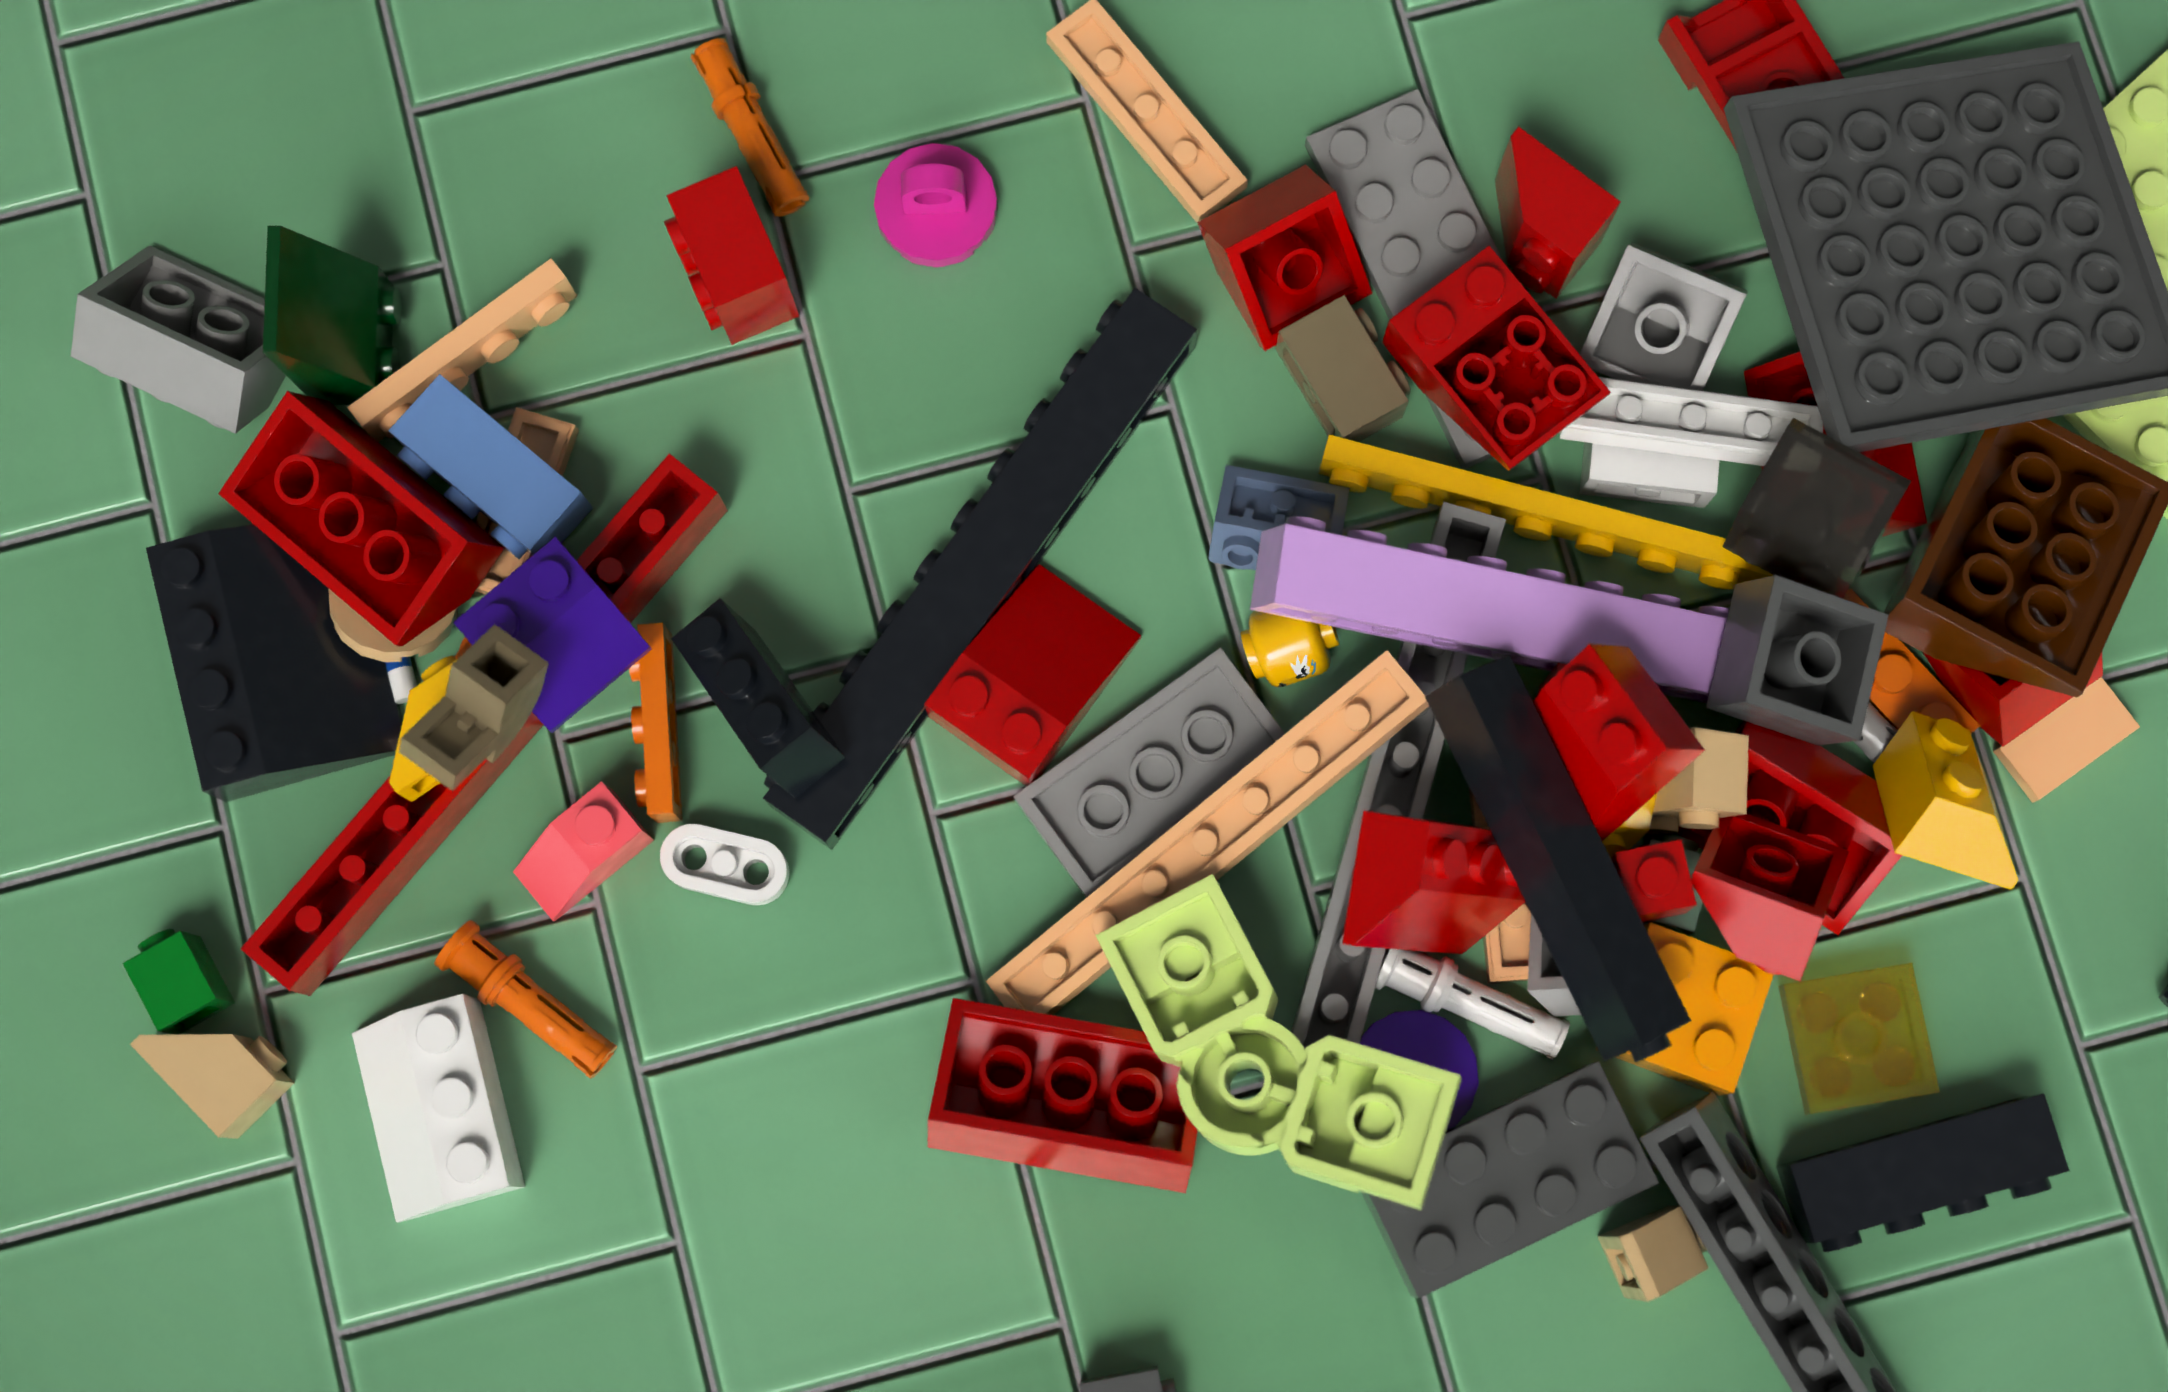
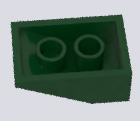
M267 226L263 353L305 395L327 400L332 405H351L401 368L398 349L392 347L393 325L400 324L402 319L400 290L398 287H394L377 265L283 226Z

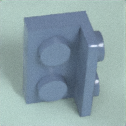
M1226 465L1208 556L1209 561L1229 565L1236 569L1256 570L1261 532L1285 524L1287 517L1296 516L1321 520L1326 523L1325 532L1342 535L1350 488Z

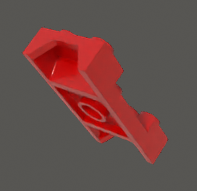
M1724 0L1694 17L1676 15L1668 19L1658 38V42L1687 89L1698 88L1735 150V143L1724 112V107L1732 96L1844 79L1843 74L1796 0Z

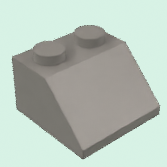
M1635 243L1628 244L1580 355L1592 370L1614 379L1703 391L1748 291Z

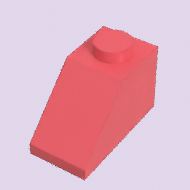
M601 781L548 825L514 869L513 873L550 919L555 922L653 842L654 839L619 796Z

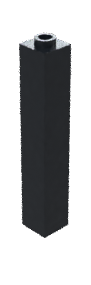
M1510 655L1463 673L1425 696L1603 1060L1606 1061L1630 1051L1634 1061L1638 1062L1672 1046L1667 1034L1691 1022V1019Z

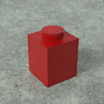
M1682 839L1615 852L1611 857L1642 922L1683 915L1697 905Z

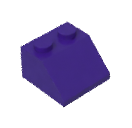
M556 537L453 622L472 645L495 624L548 662L542 691L532 713L551 733L555 732L652 650Z

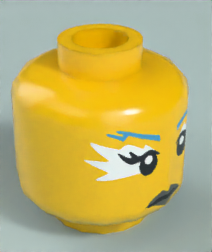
M1259 611L1252 612L1249 617V629L1241 632L1243 647L1255 678L1266 677L1268 682L1275 687H1284L1323 674L1328 670L1331 663L1329 648L1340 645L1335 627Z

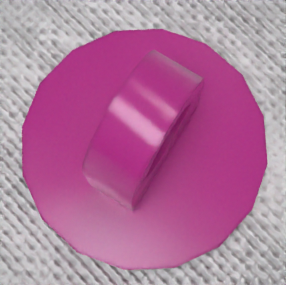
M938 143L910 148L892 160L877 182L874 208L880 233L886 242L910 262L937 268L961 263L973 255L974 250L980 247L984 240L986 242L994 230L998 208L992 177L978 158L957 146Z

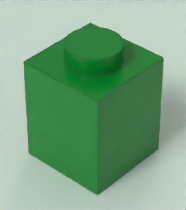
M174 929L163 930L142 941L138 945L140 954L122 963L158 1032L175 1035L182 1034L235 1003L200 936L184 931L176 933Z

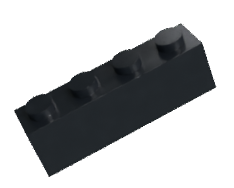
M2044 1093L2018 1097L1776 1166L1795 1226L1806 1243L1821 1242L1823 1252L1835 1251L1862 1243L1859 1231L1884 1224L1886 1234H1894L1926 1224L1923 1213L1941 1207H1947L1950 1217L1989 1207L1986 1198L1987 1194L2008 1188L2012 1199L2041 1193L2052 1189L2048 1177L2070 1171Z

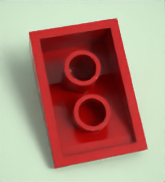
M1039 564L960 654L924 703L930 719L1027 787L1043 775L1138 644L1142 635Z
M1589 643L1543 686L1533 701L1602 842L1705 751L1704 747L1630 648L1626 646Z

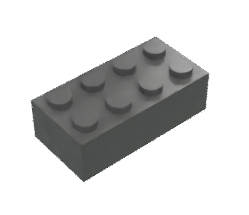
M1599 1061L1445 1132L1422 1210L1362 1191L1361 1193L1410 1296L1421 1298L1640 1193L1659 1182Z

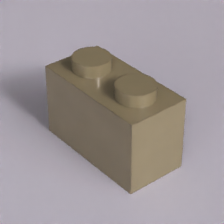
M1345 295L1280 330L1276 351L1327 436L1333 435L1360 442L1403 418L1408 404L1406 395L1410 393V388L1399 366L1393 360L1385 363L1374 345L1378 341V335L1369 316L1362 308L1354 311Z

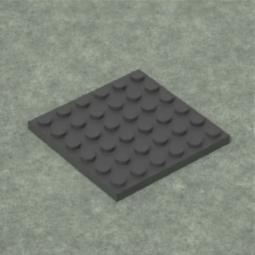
M2079 41L1732 96L1724 107L1833 457L2168 396V291Z

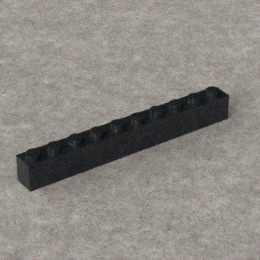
M1137 288L1133 289L1124 303L1115 299L1109 305L1096 327V331L1101 333V335L1088 353L1080 348L1068 361L1060 376V380L1065 384L1053 401L1050 402L1043 398L1033 409L1024 425V430L1029 433L1018 449L1014 452L1007 448L998 457L987 476V479L992 484L979 502L973 498L969 499L960 509L950 528L956 533L942 553L937 549H933L920 564L914 575V580L919 583L905 604L897 599L887 609L876 629L882 635L868 654L860 650L854 655L840 676L839 682L845 686L830 706L822 702L813 711L845 758L797 798H794L768 775L765 778L764 785L769 790L763 799L768 805L829 849L833 850L927 720L928 714L924 703L960 654L1039 565L1195 349L1197 329Z

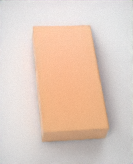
M2101 677L2085 688L2084 693L2078 698L2072 697L2004 747L2000 746L1993 752L2030 801L2034 803L2140 728V725Z

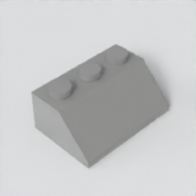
M150 245L77 294L71 357L96 368L107 376L118 378L150 393L160 401L171 403L199 416L213 426L224 428L236 434L270 406L286 377L263 353L264 298Z

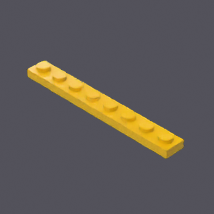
M1333 435L1328 436L1318 473L1330 477L1329 482L1332 485L1349 487L1350 492L1363 493L1366 492L1367 487L1392 493L1391 500L1417 509L1427 508L1428 503L1442 506L1443 502L1451 503L1506 519L1505 523L1514 525L1513 531L1516 534L1528 539L1548 541L1551 539V535L1576 542L1575 548L1589 555L1610 557L1613 552L1638 558L1637 565L1644 569L1659 573H1673L1675 568L1700 574L1698 580L1701 583L1720 589L1730 590L1734 589L1735 584L1777 575L1821 590L1827 566L1826 564Z

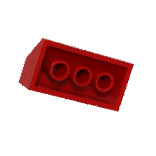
M290 391L285 393L218 493L396 646H404L469 600L505 549V547L329 401Z
M958 998L952 999L928 1116V1148L1186 1193L1198 1130L1185 1114L1178 1096L1177 1081L1181 1067L1161 1061L1153 1051L1144 1031Z

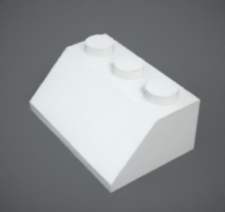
M459 994L396 1012L352 1033L396 1223L525 1187L481 1002L477 998Z

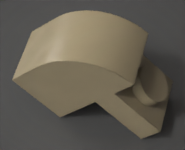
M494 624L451 665L446 695L401 737L399 753L453 791L485 759L493 763L521 730L542 691L548 662Z

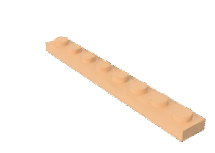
M1386 650L988 978L986 983L1004 1007L1054 1015L1111 968L1095 935L1211 874L1214 875L1217 881L1428 708L1429 704L1425 698L1426 695L1392 654Z

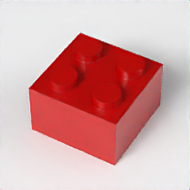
M737 166L666 195L675 216L665 220L664 224L712 331L723 326L731 345L800 316L786 276Z

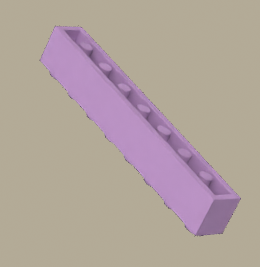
M1287 517L1285 524L1261 532L1250 610L1493 660L1510 655L1514 664L1546 671H1552L1557 663L1568 664L1589 643L1626 646L1630 648L1664 695L1707 703L1729 608L1701 606L1699 611L1695 612L1681 609V599L1674 596L1643 594L1642 600L1623 596L1624 587L1614 583L1589 581L1585 582L1584 587L1565 584L1566 575L1558 571L1528 569L1526 575L1506 571V561L1493 557L1469 556L1467 562L1447 558L1448 550L1446 548L1433 544L1410 543L1408 544V549H1402L1386 545L1387 536L1373 531L1349 530L1347 536L1325 532V522L1307 517Z

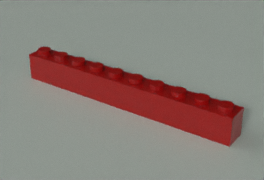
M669 453L576 561L631 624L728 510L716 490ZM531 712L522 729L503 753L493 763L485 759L453 791L444 784L439 783L411 802L395 792L389 783V776L240 949L287 990L311 996L543 726L542 722Z

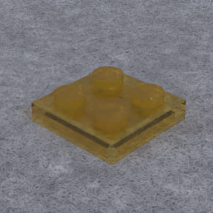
M1912 963L1778 986L1805 1115L1940 1092Z

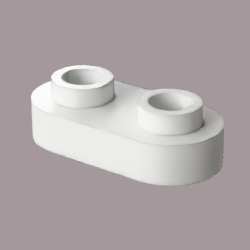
M700 824L682 825L669 833L660 850V863L664 873L679 887L749 905H764L774 901L783 893L789 880L788 862L783 853L774 844L763 839ZM693 848H703L707 855L705 864L697 870L688 869L685 865L686 854ZM757 862L765 863L769 869L767 879L759 885L750 884L746 877L748 868Z

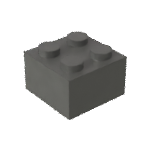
M1777 575L1735 584L1706 708L1815 745L1860 741L1889 615Z

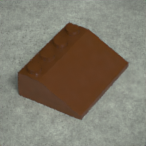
M2046 418L1971 432L1887 604L1884 613L1889 616L1885 632L1935 659L2078 698L2084 693L2168 505V482Z

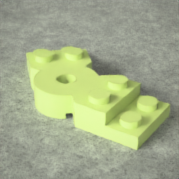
M1213 874L1095 935L1153 1051L1161 1061L1181 1067L1177 1081L1180 1103L1188 1119L1209 1142L1222 1150L1238 1155H1260L1280 1148L1293 1173L1356 1193L1362 1191L1422 1210L1461 1083V1076L1459 1074L1331 1035L1304 1049L1301 1042L1292 1032L1283 1025L1273 1021L1279 999ZM1256 1069L1264 1074V1085L1255 1097L1241 1100L1231 1095V1082L1240 1071Z

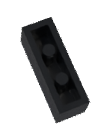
M721 598L671 638L759 769L794 798H797L845 758L842 751L757 631Z

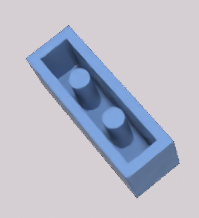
M441 374L433 380L388 430L404 446L397 454L398 458L425 481L434 472L449 484V489L443 495L472 520L480 511L497 525L490 535L518 559L526 551L534 555L554 537L562 544L593 509V506L582 492Z

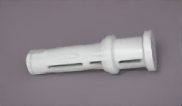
M1385 950L1375 986L1376 989L1380 990L1384 986L1394 989L1420 1001L1421 1009L1429 1013L1432 1011L1438 1013L1443 1008L1496 1034H1500L1542 1053L1551 1060L1560 1051L1569 1030V1021L1554 1017L1508 994L1458 973V965L1454 964L1453 959L1446 956L1437 960L1420 951Z

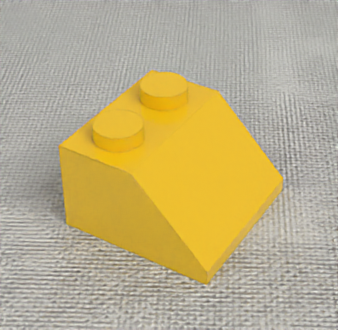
M1912 711L1872 766L1894 852L2012 890L2018 882V877L1993 794L1970 730L1951 719H1935Z

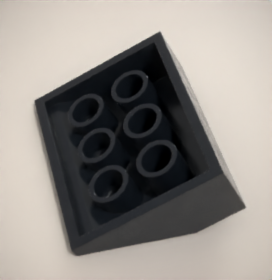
M252 524L209 530L146 548L202 792L224 802H229L395 755L403 720L399 704L395 703L385 662L361 656L341 641L334 628V622L330 617L328 587L259 528Z

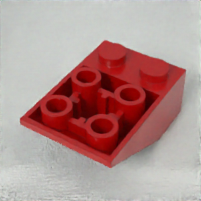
M1490 245L1388 321L1382 341L1383 345L1418 388L1508 471L1611 393Z

